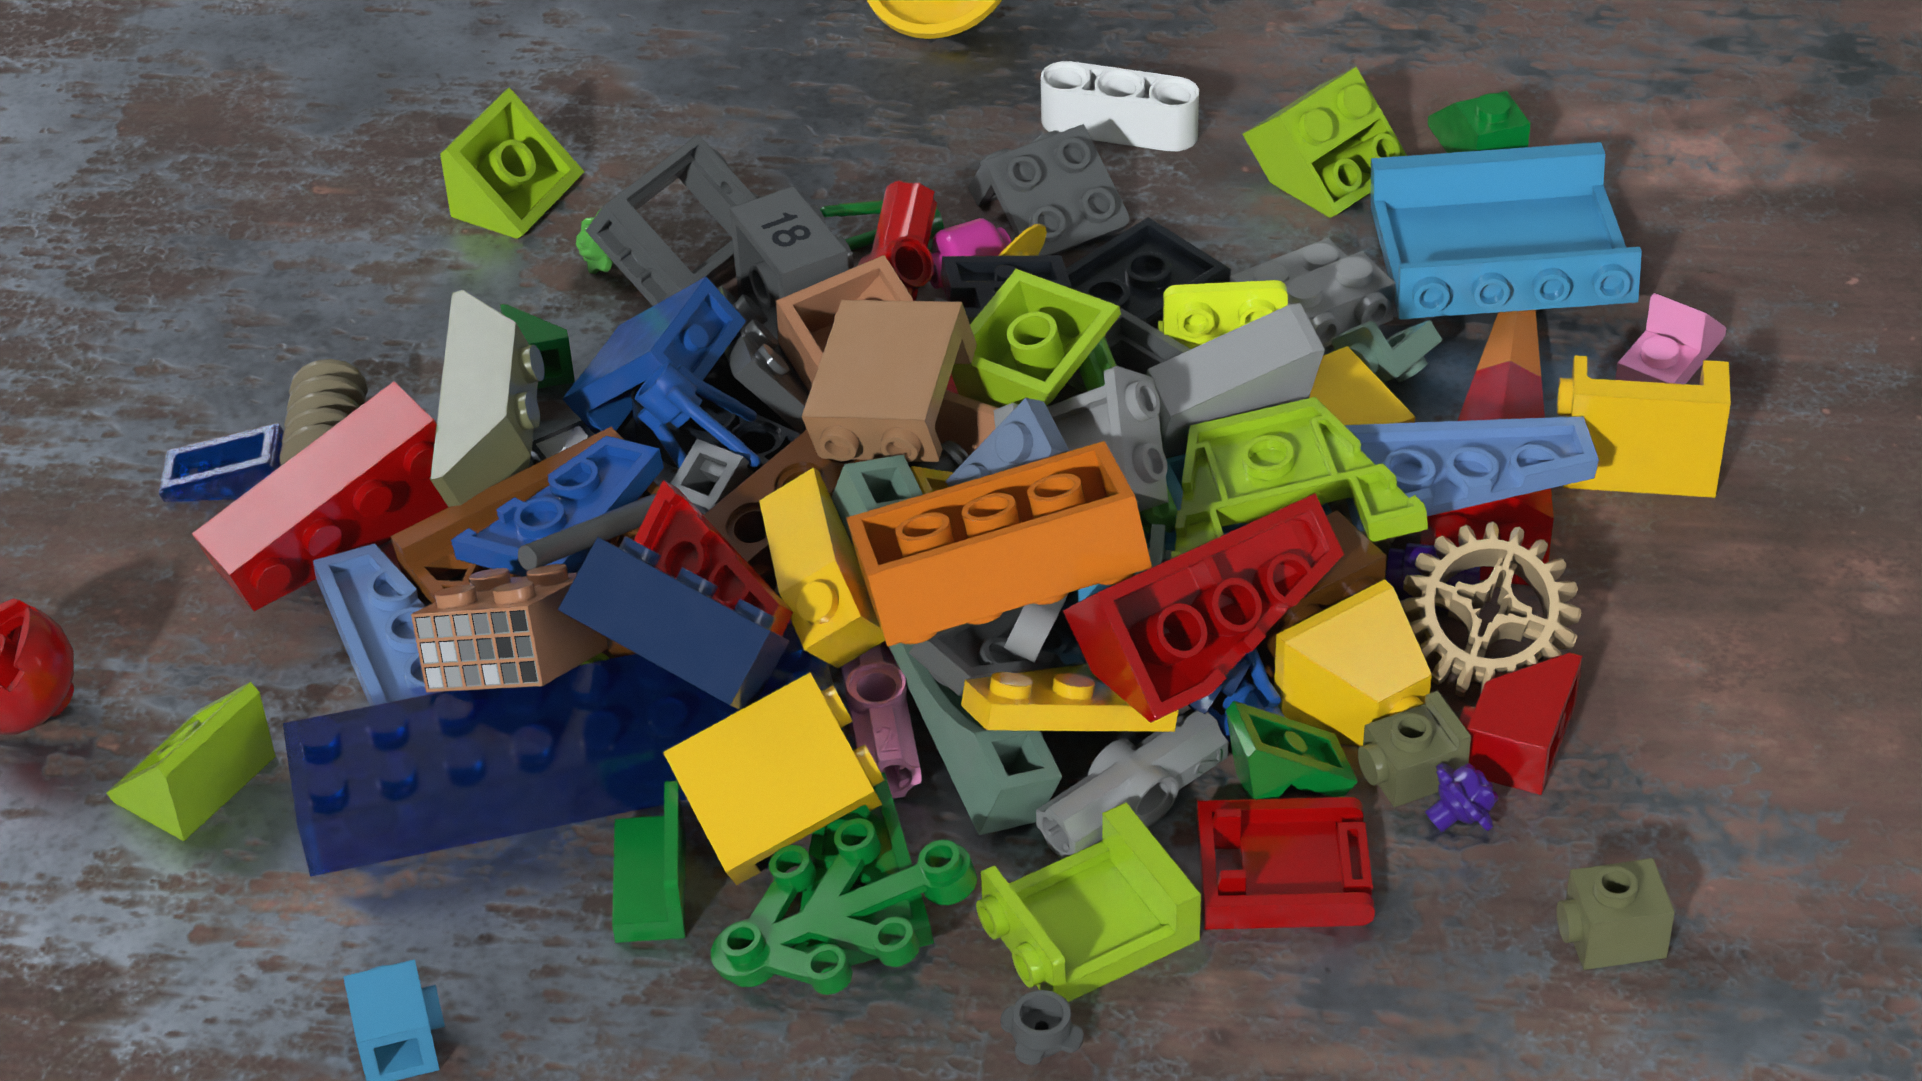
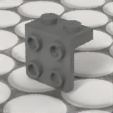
M1084 124L1063 132L1058 130L1050 131L1037 137L1030 144L1013 150L1004 148L989 154L980 161V168L968 186L977 206L999 200L1016 236H1019L1025 229L1034 224L1045 225L1047 234L1039 255H1058L1122 231L1129 222V214Z

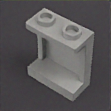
M1115 366L1104 371V386L1047 407L1069 451L1102 441L1106 442L1135 494L1139 512L1169 502L1166 483L1167 460L1162 449L1159 422L1160 399L1153 377ZM1011 403L993 410L995 429L1019 404Z

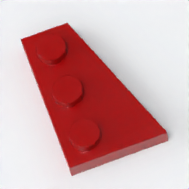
M663 480L634 541L662 555L656 567L676 578L683 567L717 585L718 589L713 599L734 610L738 600L742 599L774 616L776 619L770 630L782 636L793 611L680 489Z

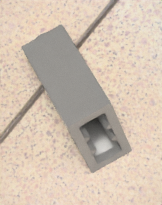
M1301 303L1287 305L1147 370L1146 375L1155 379V388L1160 399L1159 422L1162 449L1165 457L1186 453L1190 425L1309 398L1325 349Z

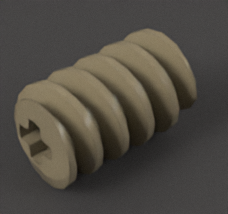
M334 359L317 360L303 366L293 376L284 423L283 445L279 457L281 466L366 402L365 398L368 393L367 382L356 367L346 361Z

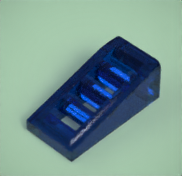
M277 423L168 450L159 489L160 497L164 502L237 500L281 467L279 457L283 445L282 437L284 430ZM190 469H197L196 474L189 475Z

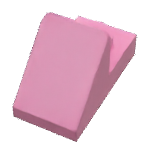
M1653 293L1650 297L1646 330L1617 363L1615 380L1686 384L1703 364V360H1706L1724 339L1726 327L1700 310Z

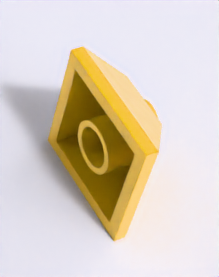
M1385 579L1276 634L1274 688L1281 697L1278 707L1286 718L1335 733L1340 744L1363 746L1364 726L1366 724L1424 705L1426 695L1430 694L1432 673L1394 587Z

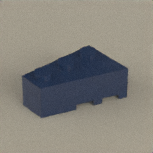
M626 536L620 547L597 537L558 610L730 706L741 710L756 702L790 642L770 630L776 618L742 599L738 600L734 610L713 599L718 589L717 585L683 567L676 578L656 567L662 555Z

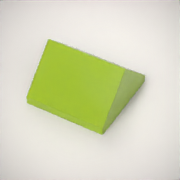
M510 87L499 95L440 153L451 217L515 239L523 236L585 172Z
M249 682L199 709L108 790L106 794L115 804L182 841L187 840L276 757L258 689L252 682Z

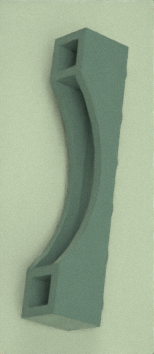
M904 455L844 464L831 499L854 547L846 517L923 495ZM899 643L889 646L899 669L906 677V684L978 835L1036 822V809L1050 801L1062 778L1041 732L986 730L961 706L962 696H958L949 687L936 681L929 670L909 654L914 644Z

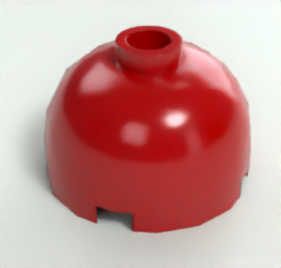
M13 598L0 604V735H17L41 725L51 716L59 715L67 707L74 693V684L72 683L74 676V650L57 622L41 610Z

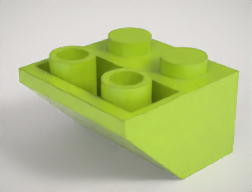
M1357 67L1317 86L1242 134L1271 184L1329 218L1336 216L1371 192V158L1407 156Z

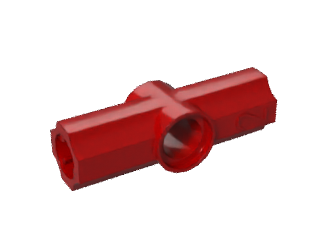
M898 180L886 187L872 252L862 257L857 266L885 255L912 296L913 301H916L918 288L928 283L934 273L933 258L927 247L937 202L933 198L935 191L919 182L905 183Z

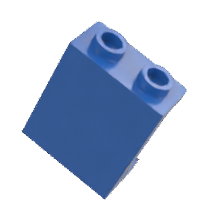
M704 277L620 324L562 400L594 434L609 427L617 431L632 410L631 393L633 387L646 381L665 362H670L676 369L683 364L698 379L703 381L746 320L707 277Z

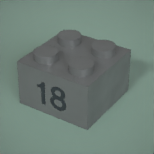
M794 186L730 208L738 298L744 294L761 308L768 318L764 325L776 338L778 344L776 300L854 268L853 255L846 240L841 236L836 238L827 227L818 206L815 204L809 205ZM779 344V345H778L779 348L781 349V351L783 352V354L785 355V357L787 358V360H788L789 363L791 364L790 360L788 359V357L786 356L785 352L783 351V349L781 348V346H780V344Z

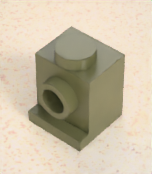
M1435 691L1426 695L1424 705L1364 726L1363 746L1358 749L1360 768L1366 780L1373 786L1378 784L1395 808L1437 793L1440 783L1436 773V766L1444 763L1456 770L1468 763L1471 735L1441 694Z

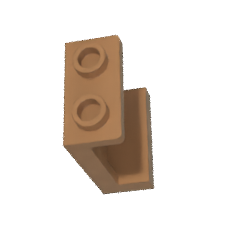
M841 300L801 416L819 457L837 461L873 460L904 455L907 463L912 461H939L942 446L935 430V423L954 364L972 363L977 347L962 302Z

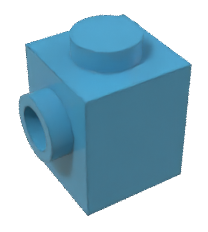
M415 959L393 965H382L368 971L343 976L366 1081H397L440 1070L431 1030L445 1027L436 984L421 988Z

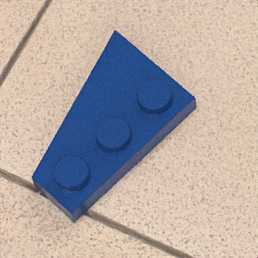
M610 436L603 437L548 474L549 486L525 502L514 497L497 508L496 511L499 518L497 521L479 533L468 528L451 539L456 559L491 569L507 568L510 574L521 577L527 576L526 572L528 570H525L518 560V550L521 546L637 501L664 468L660 449ZM592 547L547 565L565 564L568 573H577Z

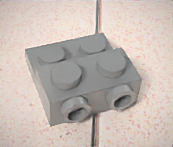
M1329 237L1230 276V282L1282 281L1287 287L1288 305L1301 303L1324 348L1332 345V339L1351 328L1369 321H1374L1379 326L1393 320L1396 283L1363 251L1347 256Z

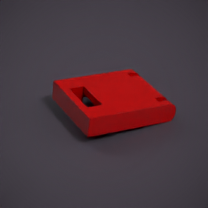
M1355 797L1197 801V833L1204 930L1363 926L1371 923L1375 917V908L1372 897L1373 884L1366 824L1363 822L1362 802ZM1240 848L1242 870H1221L1217 878L1215 849Z

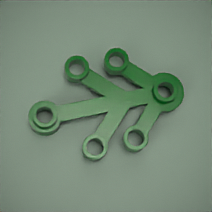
M862 818L848 820L836 830L834 835V842L839 853L803 911L782 920L796 894L807 889L816 878V868L808 851L802 846L789 845L779 849L771 857L769 870L774 880L750 918L731 924L716 937L711 948V961L721 977L740 987L760 985L776 974L811 984L813 989L820 994L831 995L838 993L848 986L853 976L849 961L844 951L838 946L877 956L884 965L890 967H899L909 963L916 957L919 951L918 938L907 919L890 917L877 925L858 919L921 893H924L929 901L937 905H952L964 900L972 893L977 884V873L971 858L964 847L950 840H936L922 849L916 865L849 892L864 866L871 863L879 855L881 842L870 821ZM865 839L860 844L851 846L857 840ZM799 866L796 870L786 873L790 868ZM903 938L898 944L887 946L892 940ZM810 939L830 943L815 948L809 954L790 948ZM836 966L832 971L820 974L825 968Z

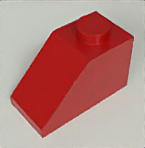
M1569 652L1488 680L1484 684L1476 707L1464 706L1459 720L1471 735L1468 763L1473 765L1475 770H1480L1487 781L1542 795L1577 702L1582 655Z

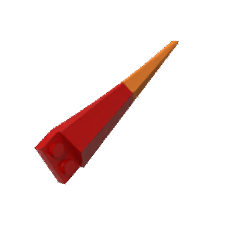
M1536 310L1498 312L1457 421L1545 418ZM1551 488L1427 516L1428 529L1422 531L1420 544L1435 545V540L1438 537L1445 536L1456 547H1459V529L1465 525L1470 526L1474 531L1476 540H1483L1486 525L1494 522L1499 529L1498 539L1509 541L1510 534L1515 527H1521L1524 530L1521 546L1528 550L1536 541L1544 539L1548 547L1541 561L1546 564L1549 562L1554 522ZM1481 566L1480 580H1487L1494 567ZM1514 574L1511 584L1530 586L1521 577Z

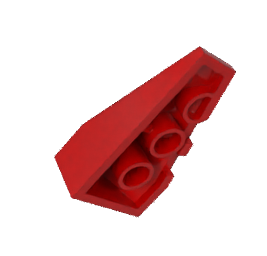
M1316 493L1106 588L1063 610L1091 672L1151 723L1212 694L1226 679L1225 675L1245 654L1253 651L1266 637L1265 633L1289 608L1296 606L1339 561L1344 552Z

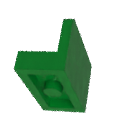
M678 781L664 782V816L615 819L612 912L615 943L685 938L686 832Z

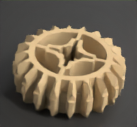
M1494 522L1486 525L1483 540H1476L1474 531L1470 526H1462L1458 534L1459 547H1456L1445 536L1438 537L1434 545L1438 558L1430 554L1420 553L1416 558L1415 566L1422 575L1415 574L1405 577L1403 589L1414 598L1402 600L1400 602L1407 619L1415 620L1409 624L1417 642L1425 641L1420 645L1426 662L1429 663L1434 659L1438 661L1432 672L1431 680L1439 685L1446 680L1450 673L1458 676L1455 694L1459 697L1466 695L1470 682L1481 684V694L1486 681L1560 656L1562 653L1557 648L1572 649L1575 645L1577 635L1566 626L1579 622L1581 609L1564 602L1576 596L1578 591L1577 584L1574 581L1555 582L1565 571L1566 563L1564 559H1553L1544 564L1541 560L1547 551L1548 544L1544 539H1540L1532 545L1530 550L1522 547L1524 530L1521 527H1515L1510 534L1509 541L1498 539L1499 529ZM1481 566L1494 567L1490 577L1482 583L1472 585L1458 581L1455 587L1446 584L1450 578L1464 570ZM1514 574L1528 583L1537 595L1542 607L1543 618L1533 615L1532 607L1518 601L1514 596L1511 588ZM1496 587H1499L1501 589L1497 605L1500 606L1499 612L1494 617L1493 622L1488 623L1483 637H1479L1478 633L1482 623V619L1479 618L1480 611L1485 607L1487 601H1491ZM1435 605L1448 609V617L1461 622L1466 628L1468 642L1465 651L1453 644L1444 634L1437 620ZM1523 637L1535 640L1528 648L1518 654L1497 659L1484 658L1490 645L1497 640L1506 638L1521 642Z

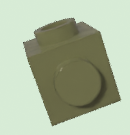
M1653 858L1570 870L1566 900H1560L1557 903V922L1562 940L1565 943H1574L1583 970L1667 958L1675 912Z

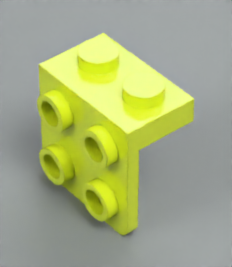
M1279 280L1172 285L1163 294V321H1158V330L1184 346L1193 349L1287 306V287Z

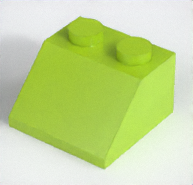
M1015 269L970 324L977 347L971 364H954L951 374L958 394L998 408L1011 403L1020 404L1025 398L1044 401L1045 405L1050 404L1121 315L1119 306Z

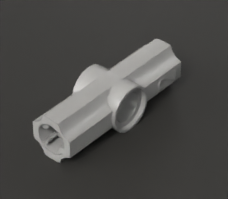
M1188 710L1177 717L1175 732H1154L1136 745L1127 739L1116 740L1105 747L1094 759L1087 777L1036 809V826L1042 832L1048 848L1061 859L1101 842L1102 813L1123 803H1127L1143 824L1149 827L1159 821L1169 811L1177 797L1178 790L1228 758V740L1222 734L1217 720L1208 712L1203 714L1198 710L1195 712Z

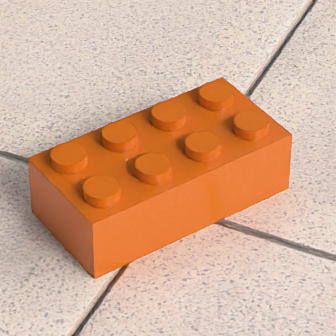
M1105 441L846 517L865 587L887 647L899 643H922L931 639L937 632L966 623L974 625L985 624L999 618L1003 612L1032 603L1038 605L1052 604L1065 598L1069 592L1096 584L1114 585L1131 578L1136 572L1152 568L1135 494Z

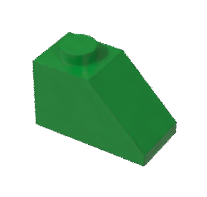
M1504 91L1455 102L1428 116L1427 125L1447 153L1528 147L1531 123L1509 93Z

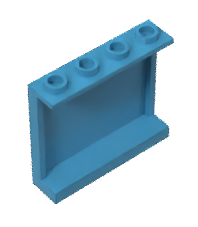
M1602 143L1371 158L1370 208L1387 274L1396 283L1394 301L1399 319L1637 303L1639 300L1642 251L1640 247L1626 248L1604 188L1605 151Z

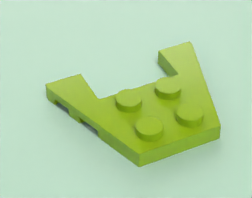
M1316 397L1190 425L1182 477L1183 495L1181 509L1177 511L1175 525L1176 544L1175 551L1171 552V559L1224 535L1221 527L1237 523H1251L1316 493L1321 506L1328 502L1352 498L1366 535L1371 542L1428 529L1427 510L1424 503L1416 495L1409 498L1397 486L1396 476L1383 463L1375 465L1361 451L1360 440Z

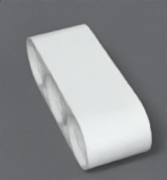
M1073 61L1052 63L1041 72V123L1049 132L1054 130L1063 132L1084 124L1092 140L1163 151L1186 150L1194 146L1198 140L1199 88L1196 83L1189 79Z

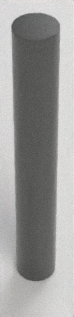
M657 493L521 546L518 550V560L521 566L528 571L545 566L592 547L597 537L607 541L639 528Z

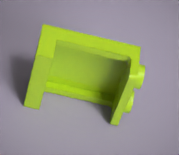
M1127 803L1102 813V841L1011 883L1007 882L995 865L981 871L982 899L977 901L976 909L984 930L993 940L1002 939L1011 951L1016 971L1026 986L1029 988L1037 986L1039 990L1055 992L1063 996L1068 1002L1200 940V892Z

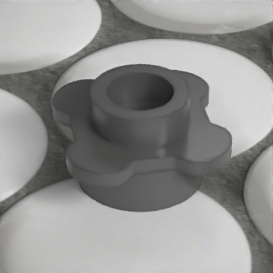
M1036 990L1026 993L1016 1001L1014 1006L1006 1008L1000 1017L1001 1028L1005 1032L1011 1033L1016 1042V1058L1024 1064H1038L1043 1058L1053 1056L1061 1050L1068 1053L1075 1052L1082 1046L1084 1041L1083 1030L1071 1022V1010L1068 1001L1063 996L1052 991Z

